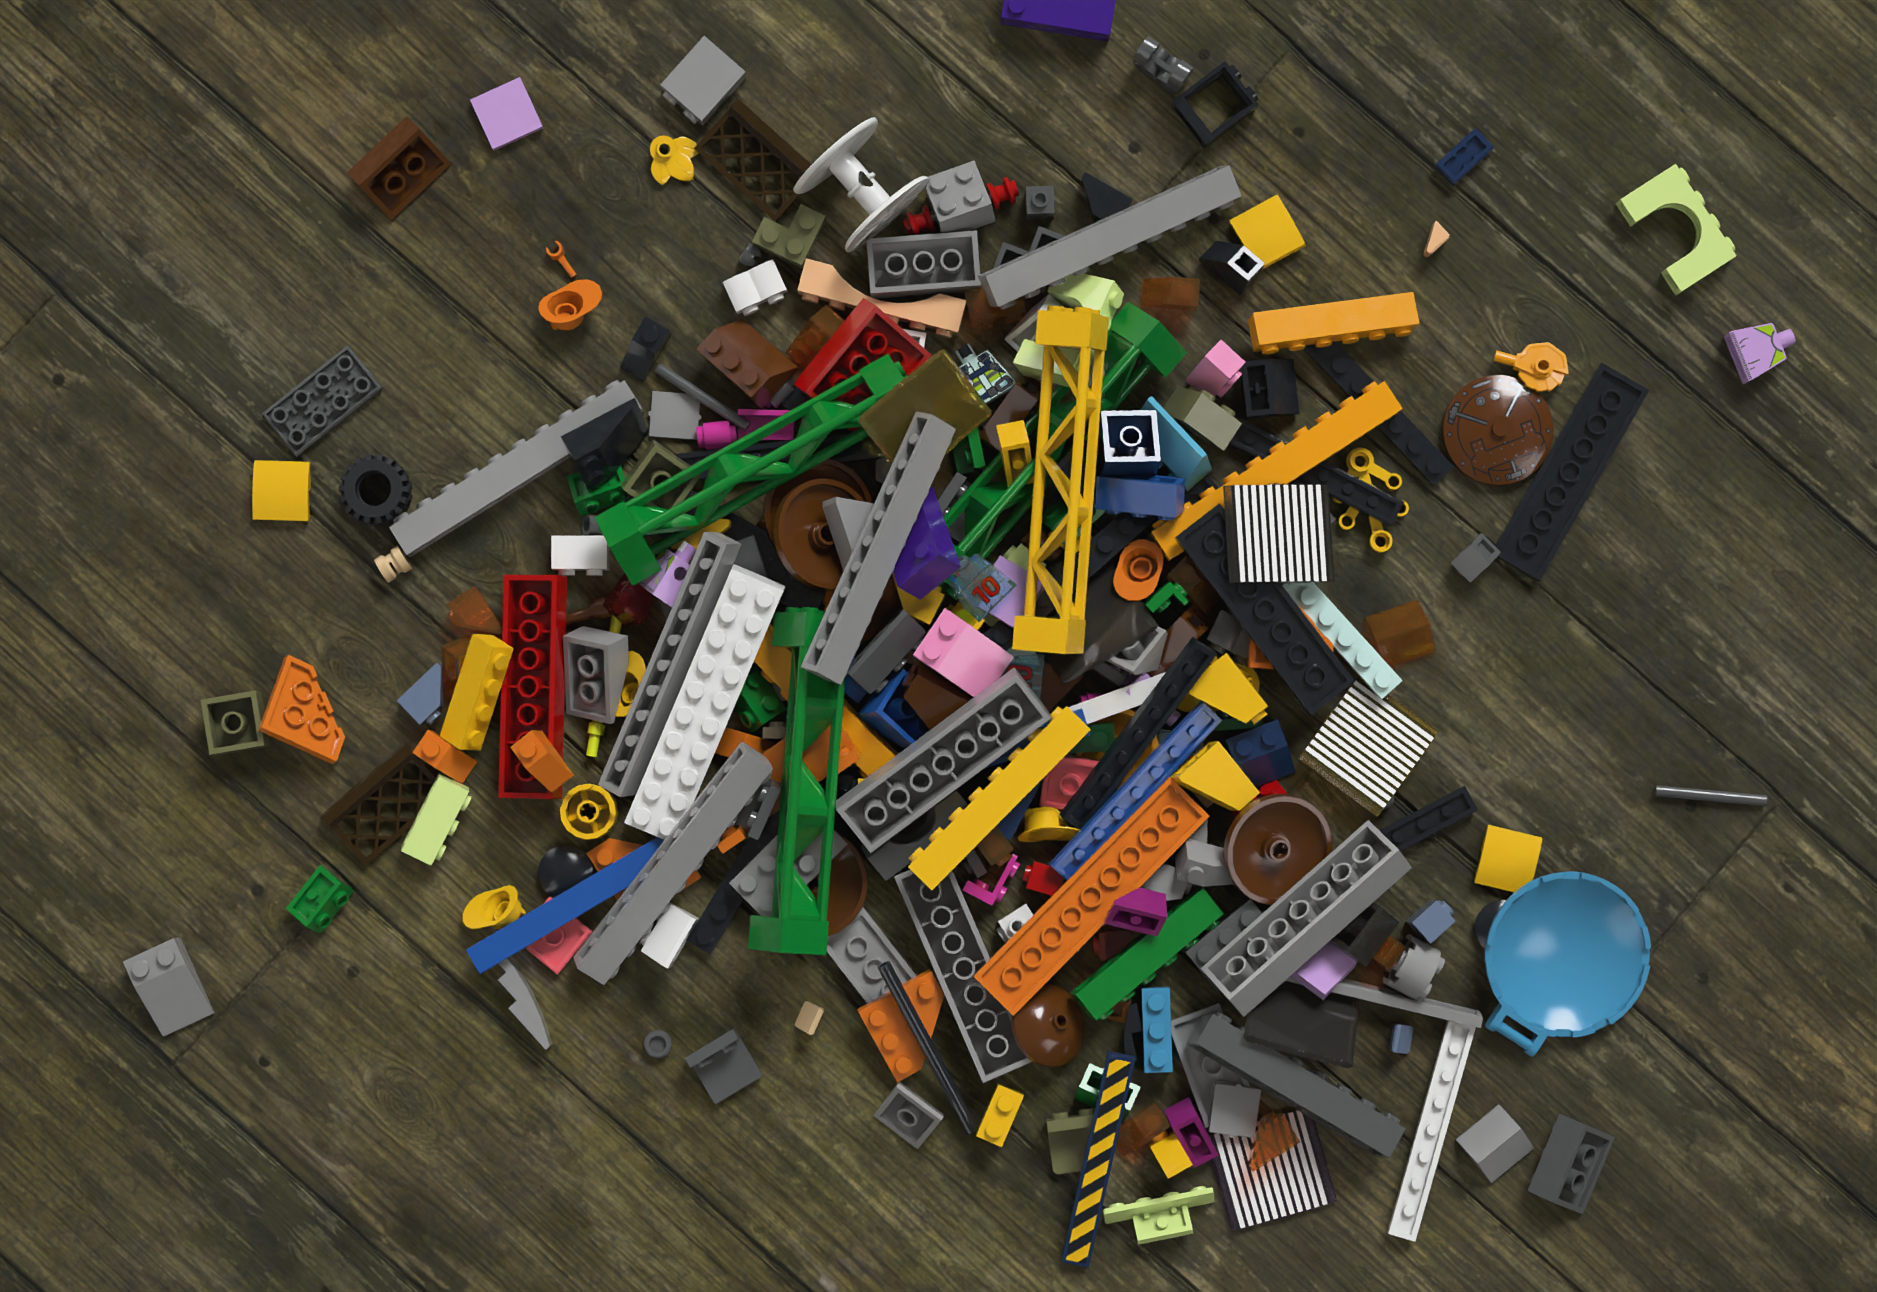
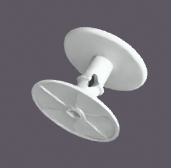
M875 117L857 125L835 142L805 171L793 189L796 194H803L834 174L849 191L847 196L849 198L854 197L870 215L847 240L845 245L846 252H852L867 242L866 239L873 238L887 227L920 195L930 180L927 176L918 177L890 197L874 179L875 173H869L856 159L854 154L867 142L877 128L878 121ZM863 172L871 180L873 186L868 187L862 183Z

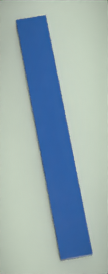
M1200 700L1054 857L1049 865L1065 880H1068L1179 768L1218 726L1222 719Z
M656 837L466 949L479 974L484 973L628 888L663 843L662 839Z

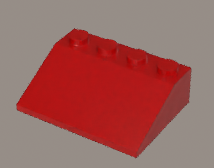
M863 298L793 384L812 399L859 373L861 368L886 354L890 356L894 363L899 361L906 375L912 380L914 377L911 373L914 371L918 373V368L921 365L923 367L932 355L880 308ZM864 382L833 400L856 405L872 395ZM854 427V428H847V429L852 433V432H854V431L860 429L861 427Z

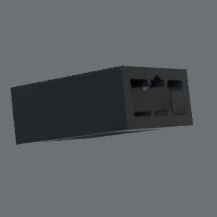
M1225 61L1175 98L1171 104L1173 110L1203 149L1207 148L1253 113L1259 105L1256 102L1258 96L1249 86L1246 88L1240 81L1242 76L1234 65L1229 66ZM1222 76L1244 104L1245 108L1211 133L1189 105L1188 101Z

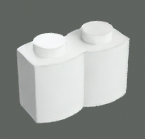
M773 259L723 282L736 313L740 314L743 312L744 316L758 311V305L768 301L769 305L781 301L784 299L783 294L788 292Z

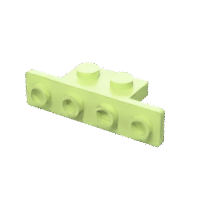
M1199 1186L1186 1193L1169 1192L1161 1198L1151 1199L1145 1197L1136 1200L1135 1203L1126 1205L1115 1203L1103 1209L1105 1224L1133 1219L1138 1245L1193 1234L1188 1208L1213 1203L1214 1192L1212 1187Z

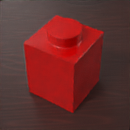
M1033 861L1032 866H1026L1022 881L1027 882L1026 888L1051 896L1062 886L1064 880L1052 866Z

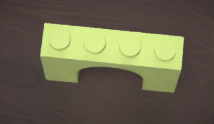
M1676 164L1620 199L1616 206L1630 227L1662 208L1678 209L1692 220L1696 230V240L1692 250L1688 255L1661 272L1674 294L1678 295L1736 257L1734 253L1736 249L1730 238L1724 237L1719 230L1720 223L1713 214L1709 215L1703 206L1705 201L1698 191L1694 192L1688 183L1690 178L1683 168L1679 169Z
M1072 273L1064 277L1065 282L1054 287L1049 286L1047 292L1062 306L1070 308L1086 307L1100 310V315L1109 317L1108 330L1117 308L1122 304L1124 293L1114 280L1084 273L1078 276H1074ZM1023 340L1013 361V364L1023 376L1042 379L1044 346L1035 344V341ZM1059 348L1076 371L1079 372L1080 349ZM1091 350L1090 365L1094 359V350ZM1054 361L1053 383L1069 387Z

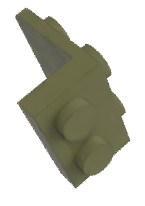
M1095 1108L1081 1109L1078 1115L1068 1116V1112L1053 1113L1050 1119H1046L1054 1173L1064 1174L1081 1171Z

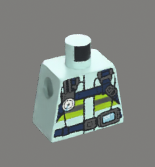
M968 343L955 351L963 364L954 371L960 388L977 411L1009 392L1015 385V380L988 350L977 356Z

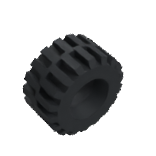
M368 454L365 455V458L359 457L355 459V463L353 465L349 464L346 467V474H342L340 478L342 480V485H339V492L342 495L340 497L341 503L345 505L348 513L365 524H372L374 526L391 524L392 520L403 511L408 510L409 506L407 504L409 501H412L413 495L410 493L413 488L412 483L409 481L408 473L397 462L383 455L377 454V456ZM381 474L390 481V495L383 504L370 506L362 500L361 487L368 477Z

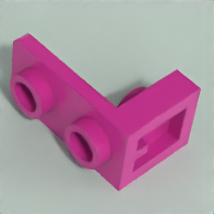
M1015 854L1011 855L992 893L987 891L990 885L976 878L973 883L967 880L962 890L990 905H993L994 901L1000 903L1007 890L1003 886L1007 876L1013 878L1020 863L1016 862L1018 856Z

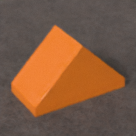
M725 727L715 753L730 757L742 741L762 754L774 746V742Z

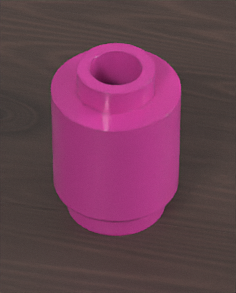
M729 420L703 423V426L696 427L699 449H721L737 441L736 426H730Z

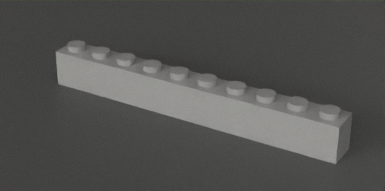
M1230 165L1219 166L980 274L978 278L990 307L1000 306L1001 310L1015 305V299L1023 295L1025 298H1030L1041 293L1040 288L1049 284L1050 287H1054L1065 282L1064 277L1073 273L1074 276L1086 273L1090 270L1089 265L1098 262V265H1102L1114 259L1113 255L1120 251L1123 254L1138 249L1137 244L1144 240L1147 243L1162 238L1161 233L1168 229L1171 232L1180 230L1187 226L1185 222L1194 218L1195 221L1202 220L1211 215L1209 211L1217 207L1219 210L1226 209L1234 205L1233 200L1241 197V193Z
M618 380L610 383L604 388L606 392L597 398L595 395L586 398L581 402L582 407L573 412L571 409L565 411L557 417L559 421L549 427L548 424L541 426L534 431L535 436L528 441H525V439L517 441L510 447L512 451L504 456L501 453L493 456L487 461L488 466L480 471L478 468L469 471L463 476L465 480L459 484L451 483L440 490L441 495L432 500L430 497L424 499L416 505L418 509L408 515L407 512H404L393 520L394 524L389 528L405 554L412 557L569 459L570 457L561 436L633 398L636 399L625 380L621 383ZM636 399V401H637V403H638V405H639V408H640V410H641V413L644 412L643 408L641 407V405L639 404L638 400Z
M915 412L802 662L801 668L826 681L841 685L844 677L847 675L848 668L860 646L866 628L871 622L872 615L883 595L888 579L894 571L895 564L906 544L911 528L916 522L920 508L929 493V488L940 469V464L947 448L952 442L956 429L936 416Z
M704 532L598 783L599 786L619 797L636 795L742 545L719 532Z
M741 741L573 958L577 969L605 985L609 978L615 977L623 960L626 957H630L635 951L637 942L642 936H646L651 931L653 922L659 914H663L668 909L673 896L683 890L687 883V878L693 871H697L701 867L705 855L710 849L712 850L718 845L723 832L734 825L741 809L751 803L755 791L761 784H765L769 780L773 767L767 757Z

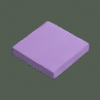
M520 77L470 99L493 151L543 129L542 123Z
M999 556L989 571L1000 585L999 593L994 597H989L986 594L991 600L987 605L979 596L977 598L975 596L971 604L1014 629L1015 616L1024 615L1027 571L1006 558ZM1039 578L1037 581L1036 601L1044 590ZM990 583L988 587L992 591H995V588Z
M1329 941L1291 976L1324 1000L1355 968L1357 961Z

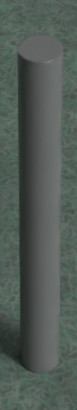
M661 363L656 367L655 373L742 430L746 431L749 428L751 422L746 418L738 416V413Z
M1656 785L1654 795L1659 797L1766 806L1767 795L1660 785Z

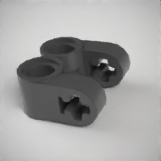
M1149 35L1138 48L1132 62L1141 73L1155 79L1161 87L1174 95L1180 91L1194 69L1184 60L1170 56L1160 46V43Z

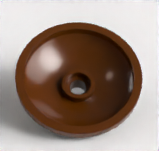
M1044 984L1014 1016L1011 1015L1012 1032L1019 1049L1029 1060L1040 1066L1057 1067L1070 1062L1082 1047L1085 1035L1082 1012L1075 999L1061 987L1053 984Z

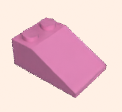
M944 608L913 654L916 659L972 697H975L998 680L1014 658V656L946 608Z

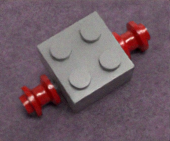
M971 161L929 176L930 180L925 187V191L932 211L929 212L927 205L922 207V213L913 215L908 211L906 212L907 218L902 220L907 235L912 233L913 235H919V231L927 228L931 232H935V222H937L941 233L970 231L996 222L993 207L995 210L999 209L1000 202L1006 200L1011 204L1016 203L1015 197L1019 196L1018 188L1014 180L1009 182L1008 177H1004L1002 184L996 187L991 183H987V192L975 161Z

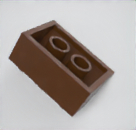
M406 116L356 163L347 174L392 220L451 163Z
M743 319L714 329L696 348L709 364L761 409L799 370L793 362Z

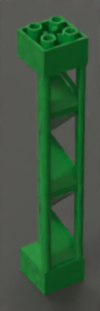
M1129 302L1112 319L1110 329L1108 330L1107 349L1104 356L1105 377L1102 383V396L1105 394V398L1101 399L1100 412L1114 411L1150 369L1166 378L1187 354L1186 350L1160 321ZM1136 361L1142 362L1131 374ZM1058 385L1052 392L1048 440L1076 405V401L1058 403L1070 387ZM1039 408L1025 423L1027 435L1029 436L1033 430L1035 433V457L1008 487L1007 481L988 483L1003 466L1000 451L944 516L947 528H949L965 510V537L957 546L954 545L957 557L963 556L966 561L970 560L985 578L988 575L979 568V565L972 556L975 555L982 563L1032 506L1034 483H1026L1035 472ZM1089 423L1085 427L1084 439L1086 441L1088 440ZM1066 439L1050 454L1057 465L1073 448V442L1061 454L1067 441ZM1046 469V475H1045V489H1044V491L1046 490V477H1047V475L1049 474L1048 471H1047V469ZM1020 502L991 535L999 514ZM954 572L952 574L953 577L974 599V596L971 594L972 592ZM952 575L938 585L942 589L946 586L944 590L956 601L961 597L968 604L971 602L951 580L950 577Z
M886 354L861 368L859 373L633 499L627 502L623 501L596 516L595 519L611 551L632 586L662 570L655 557L658 553L877 432V428L865 414L867 410L870 411L882 428L886 427L871 407L874 404L901 437L903 435L878 401L882 399L906 431L909 427L884 396L889 393L911 422L913 418L891 391L893 388H896L915 413L917 411L898 386L902 382L923 410L926 409L904 380L909 376L906 375L900 362L894 363L890 356ZM864 382L872 395L856 405L833 400ZM803 417L797 437L769 454L758 457L740 452ZM861 427L813 454L831 431ZM791 454L788 464L778 462ZM709 469L703 490L668 510L647 505L648 502ZM768 479L718 507L736 484ZM697 507L694 516L684 514L689 510ZM673 532L652 545H649L645 538V535Z
M786 607V612H774L772 646L792 648L772 915H751L748 949L777 953L827 954L829 928L827 912L846 676L841 685L833 684L801 668L802 662L825 614V611H820L819 608ZM831 724L825 792L803 762L802 754ZM822 833L818 896L816 899L795 870L794 860Z

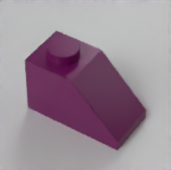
M1139 887L1114 900L1105 918V924L1158 936L1167 919L1166 894Z
M1189 1097L1164 1110L1172 1129L1194 1168L1219 1156Z

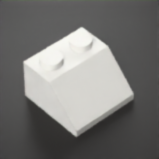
M670 902L668 909L663 914H659L655 919L658 922L654 929L646 936H643L640 941L644 945L641 952L667 969L674 964L688 936L699 920L698 917Z

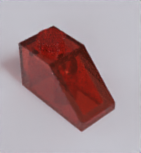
M624 573L602 606L625 626L641 624L649 615L648 610L653 604V594L639 583L632 586Z

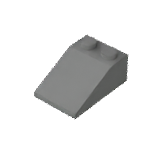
M582 626L563 635L566 714L612 724L615 721L629 663L628 636Z
M181 937L173 938L123 961L134 988L163 1037L215 1013Z

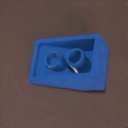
M902 668L898 672L892 670L886 676L888 683L878 694L873 691L869 695L858 716L877 733L906 749L930 731V729L904 698L905 686L902 683L907 672Z

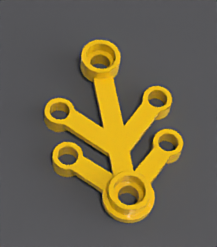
M1360 447L1353 449L1348 454L1346 465L1349 470L1347 473L1356 478L1358 476V479L1372 485L1369 475L1371 474L1384 481L1386 488L1392 491L1397 490L1402 485L1401 476L1396 473H1390L1376 465L1374 457L1369 450ZM1356 457L1364 459V466L1359 467L1355 464ZM1390 477L1397 478L1398 485L1396 487L1389 485L1388 480ZM1332 498V500H1333L1335 503H1338V504H1341V503H1342V502H1340V501H1338V500ZM1406 501L1403 503L1405 507L1404 513H1398L1396 517H1403L1408 513L1409 506ZM1349 506L1346 513L1342 514L1338 519L1339 527L1342 530L1353 528L1359 511ZM1368 516L1372 530L1369 545L1375 552L1383 553L1392 546V536L1389 532L1383 530L1381 522ZM1343 517L1351 519L1352 523L1349 527L1342 524ZM1377 537L1384 538L1385 545L1383 547L1376 545L1375 539Z

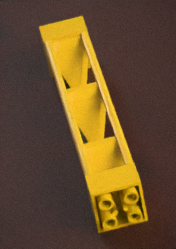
M1048 305L1047 311L1038 310L1035 344L1044 346L1024 615L1015 616L1012 646L1014 650L1059 654H1081L1084 652L1086 620L1084 619L1104 356L1107 349L1109 317L1100 315V310L1074 307L1073 312L1071 308ZM1059 348L1080 349L1079 372L1076 371ZM1091 350H1094L1092 387L1090 388L1088 386ZM1055 361L1076 397V405L1048 440ZM1089 419L1084 492L1082 496L1080 487L1085 422ZM1074 433L1071 477L1069 480L1051 458L1050 454ZM1047 469L1068 506V514L1040 548ZM1081 527L1076 598L1074 604V602L1072 601L1075 567L1077 530ZM1066 540L1061 588L1041 562ZM1038 578L1060 618L1035 616Z

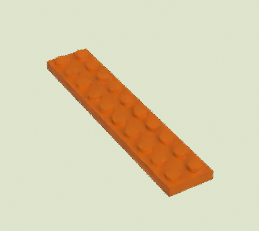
M1169 777L973 977L1014 1016L1105 923V918L1114 900L1141 887L1206 821L1209 815Z

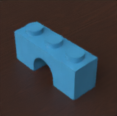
M1168 986L1140 987L1143 1028V1072H1173L1170 988Z

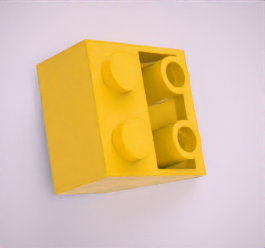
M893 573V580L903 610L915 621L930 628L945 599V595L941 593L942 588L937 586L920 600L900 589Z

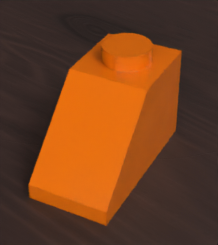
M427 730L413 751L422 760L461 784L465 782L478 762L432 730Z
M531 730L510 747L526 770L550 792H554L574 776L543 731Z

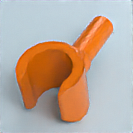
M555 241L559 251L553 254L546 247V252L552 260H557L568 275L573 278L577 274L567 262L563 246L558 241Z

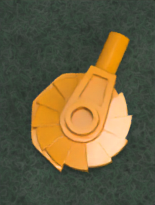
M1549 342L1529 344L1522 353H1517L1516 356L1496 350L1493 360L1513 366V370L1519 372L1518 377L1525 383L1524 386L1536 390L1535 392L1552 391L1557 385L1560 386L1564 376L1569 374L1566 355Z

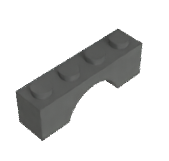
M956 789L930 808L923 822L914 830L904 834H895L871 853L864 844L860 847L867 859L887 881L892 876L898 875L911 862L908 858L919 847L925 850L932 843L928 838L939 827L945 830L951 823L948 818L958 807L964 810L969 804L958 789Z

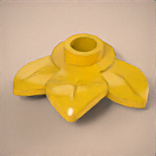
M662 135L653 139L649 150L653 158L651 173L654 179L661 185H664L670 176L681 181L693 180L694 167L690 158L699 154L694 149L697 144L687 137L672 139L669 136ZM662 144L668 146V153L665 155L659 151V147Z

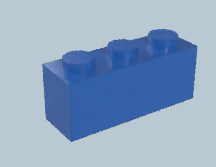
M1099 474L1097 476L1096 509L1105 510L1107 514L1130 512L1133 517L1157 515L1160 520H1173L1184 511L1185 478L1157 475L1101 476Z

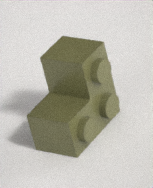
M801 204L789 228L764 217L752 243L759 250L803 270L806 258L809 259L827 222L826 215Z
M1177 386L1163 408L1184 430L1194 433L1211 447L1223 451L1242 424L1234 417L1236 413L1223 404L1220 407L1214 402L1216 398L1203 389L1199 391L1192 386L1188 389Z

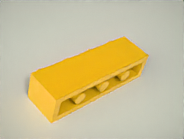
M472 634L440 733V737L459 750H481L514 649L494 635Z

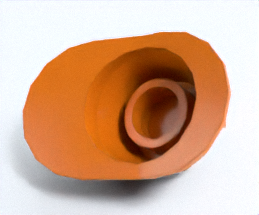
M587 279L577 280L543 297L539 303L538 310L540 315L550 322L553 330H572L582 323L585 314L598 306L602 299V291L600 286L594 281Z
M1138 539L1130 542L1123 549L1113 581L1116 592L1122 598L1128 601H1140L1146 599L1154 592L1163 568L1164 559L1162 551L1156 543L1147 539Z

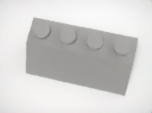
M977 231L866 239L870 294L872 298L882 299L981 291V283L978 275H980Z

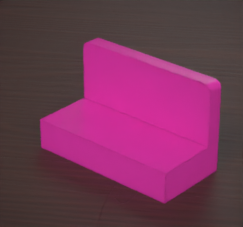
M738 409V416H742L751 422L746 431L738 427V440L791 410ZM794 422L760 441L794 440Z

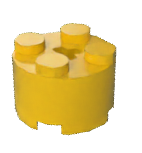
M594 784L578 785L571 789L563 799L562 806L560 807L561 821L566 830L576 837L587 840L601 838L609 833L617 822V802L612 793L601 786ZM587 804L590 807L596 808V813L593 814L594 818L592 819L589 816L583 815V810H586L585 806Z

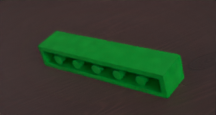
M1196 887L1189 895H1186L1167 911V919L1158 936L1141 933L1072 990L1070 994L1090 1019L1096 1021L1098 1019L1104 1020L1113 1013L1114 1009L1112 1007L1119 1001L1122 1003L1127 1001L1135 994L1134 989L1139 984L1145 985L1156 976L1155 971L1162 965L1167 967L1177 959L1176 953L1182 948L1188 949L1199 940L1197 936L1204 930L1208 932L1216 927L1220 922L1218 918L1223 915V912L1204 888Z

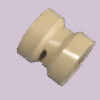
M399 545L392 548L388 555H381L374 559L378 569L388 583L395 580L399 573H406L413 569Z

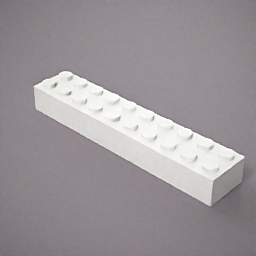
M733 564L624 823L665 840L694 803L785 585Z

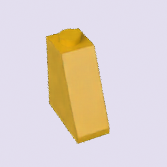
M1227 653L1210 665L1188 692V694L1246 724L1250 721L1253 724L1259 722L1267 715L1264 710L1269 707Z
M1219 741L1209 742L1170 776L1178 785L1229 811H1242L1247 805L1255 801L1253 798L1260 793Z

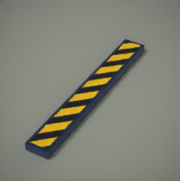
M1107 1051L1061 1262L1089 1267L1134 1068L1135 1056Z

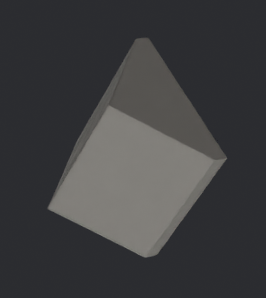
M1124 610L1143 638L1138 640L1119 613V619L1133 637L1135 643L1131 645L1114 620L1112 622L1128 647L1124 649L1108 627V633L1121 651L1116 653L1104 634L1101 638L1113 656L1109 658L1098 641L1090 649L1091 653L1095 655H1101L1102 653L1106 661L1137 675L1158 670L1168 633L1166 630L1140 618L1150 632L1146 636L1131 613Z
M900 1081L873 1115L917 1149L944 1117L943 1113Z
M1499 1104L1456 1138V1141L1490 1183L1494 1182L1534 1149L1523 1130Z

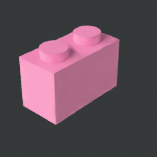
M1220 340L1185 381L1199 391L1203 389L1214 397L1217 395L1222 398L1242 375L1238 370L1244 365L1245 361Z

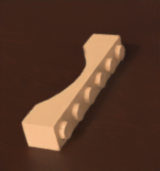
M807 258L797 290L799 295H803L802 300L811 303H818L819 300L829 302V307L838 310H845V307L855 309L864 298L880 308L896 324H898V321L909 323V328L918 331H925V328L936 330V335L945 338H951L952 335L958 336L966 307V300L940 293L928 299L912 303L880 301L853 288L839 275L833 265Z

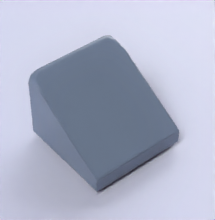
M1392 1024L1389 1051L1403 1054L1410 1052L1414 1030L1412 1026Z

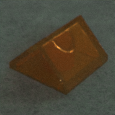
M1418 600L1364 617L1376 652L1390 667L1435 652L1430 623Z

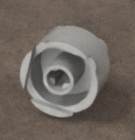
M1408 934L1405 937L1408 939L1405 945L1399 943L1392 953L1385 969L1390 972L1388 979L1383 977V983L1412 999H1417L1418 997L1424 999L1431 990L1432 984L1430 982L1434 974H1438L1442 970L1445 959L1441 957L1439 949Z

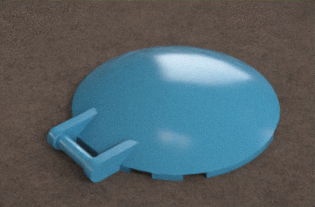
M1574 871L1557 872L1541 876L1515 891L1498 910L1486 940V973L1491 989L1499 1003L1488 1018L1485 1027L1492 1032H1499L1522 1047L1524 1053L1533 1057L1547 1036H1572L1573 1038L1595 1033L1596 1030L1608 1024L1612 1025L1620 1019L1638 999L1650 970L1651 942L1648 928L1632 899L1616 885L1603 878ZM1508 1015L1534 1032L1532 1037L1528 1039L1502 1022L1505 1016Z

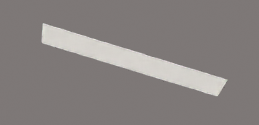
M1166 672L1069 708L1072 711L1082 708L1086 722L1089 724L1142 705Z

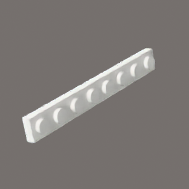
M1450 1020L1446 1022L1387 1231L1388 1234L1416 1241L1476 1027Z

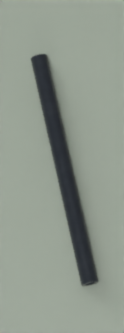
M890 961L880 964L877 968L965 1133L971 1134L975 1132L978 1126Z

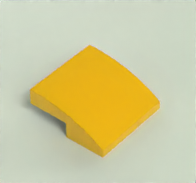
M1278 195L1229 220L1231 228L1242 245L1265 263L1262 269L1306 246L1299 230Z
M254 461L252 490L253 520H309L310 462Z
M1488 825L1481 846V856L1475 873L1474 883L1515 892L1523 885L1532 881L1539 858L1542 837Z

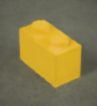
M997 1083L977 1129L976 1136L1002 1147L1024 1094Z

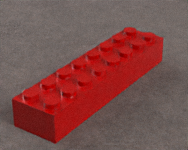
M504 575L502 641L514 649L501 686L499 798L562 799V786L554 792H550L526 770L510 747L531 730L543 731L563 759L565 697L563 635H566L567 577Z

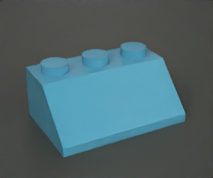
M1151 396L1147 399L1141 410H1156L1161 457L1159 469L1164 467L1170 473L1167 477L1185 478V490L1188 492L1212 471L1208 456Z

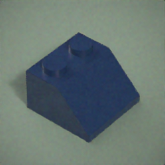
M1156 410L1100 412L1098 451L1101 476L1156 475L1161 462Z
M1278 719L1224 740L1229 755L1255 787L1296 772Z

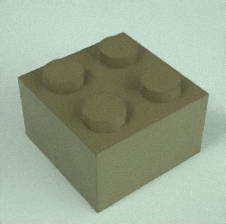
M652 440L622 482L621 487L628 494L636 497L685 470L690 465ZM700 474L648 502L647 505L668 510L681 503L701 477Z
M255 690L201 700L209 755L216 756L270 746L269 735L258 731L265 712L261 691Z

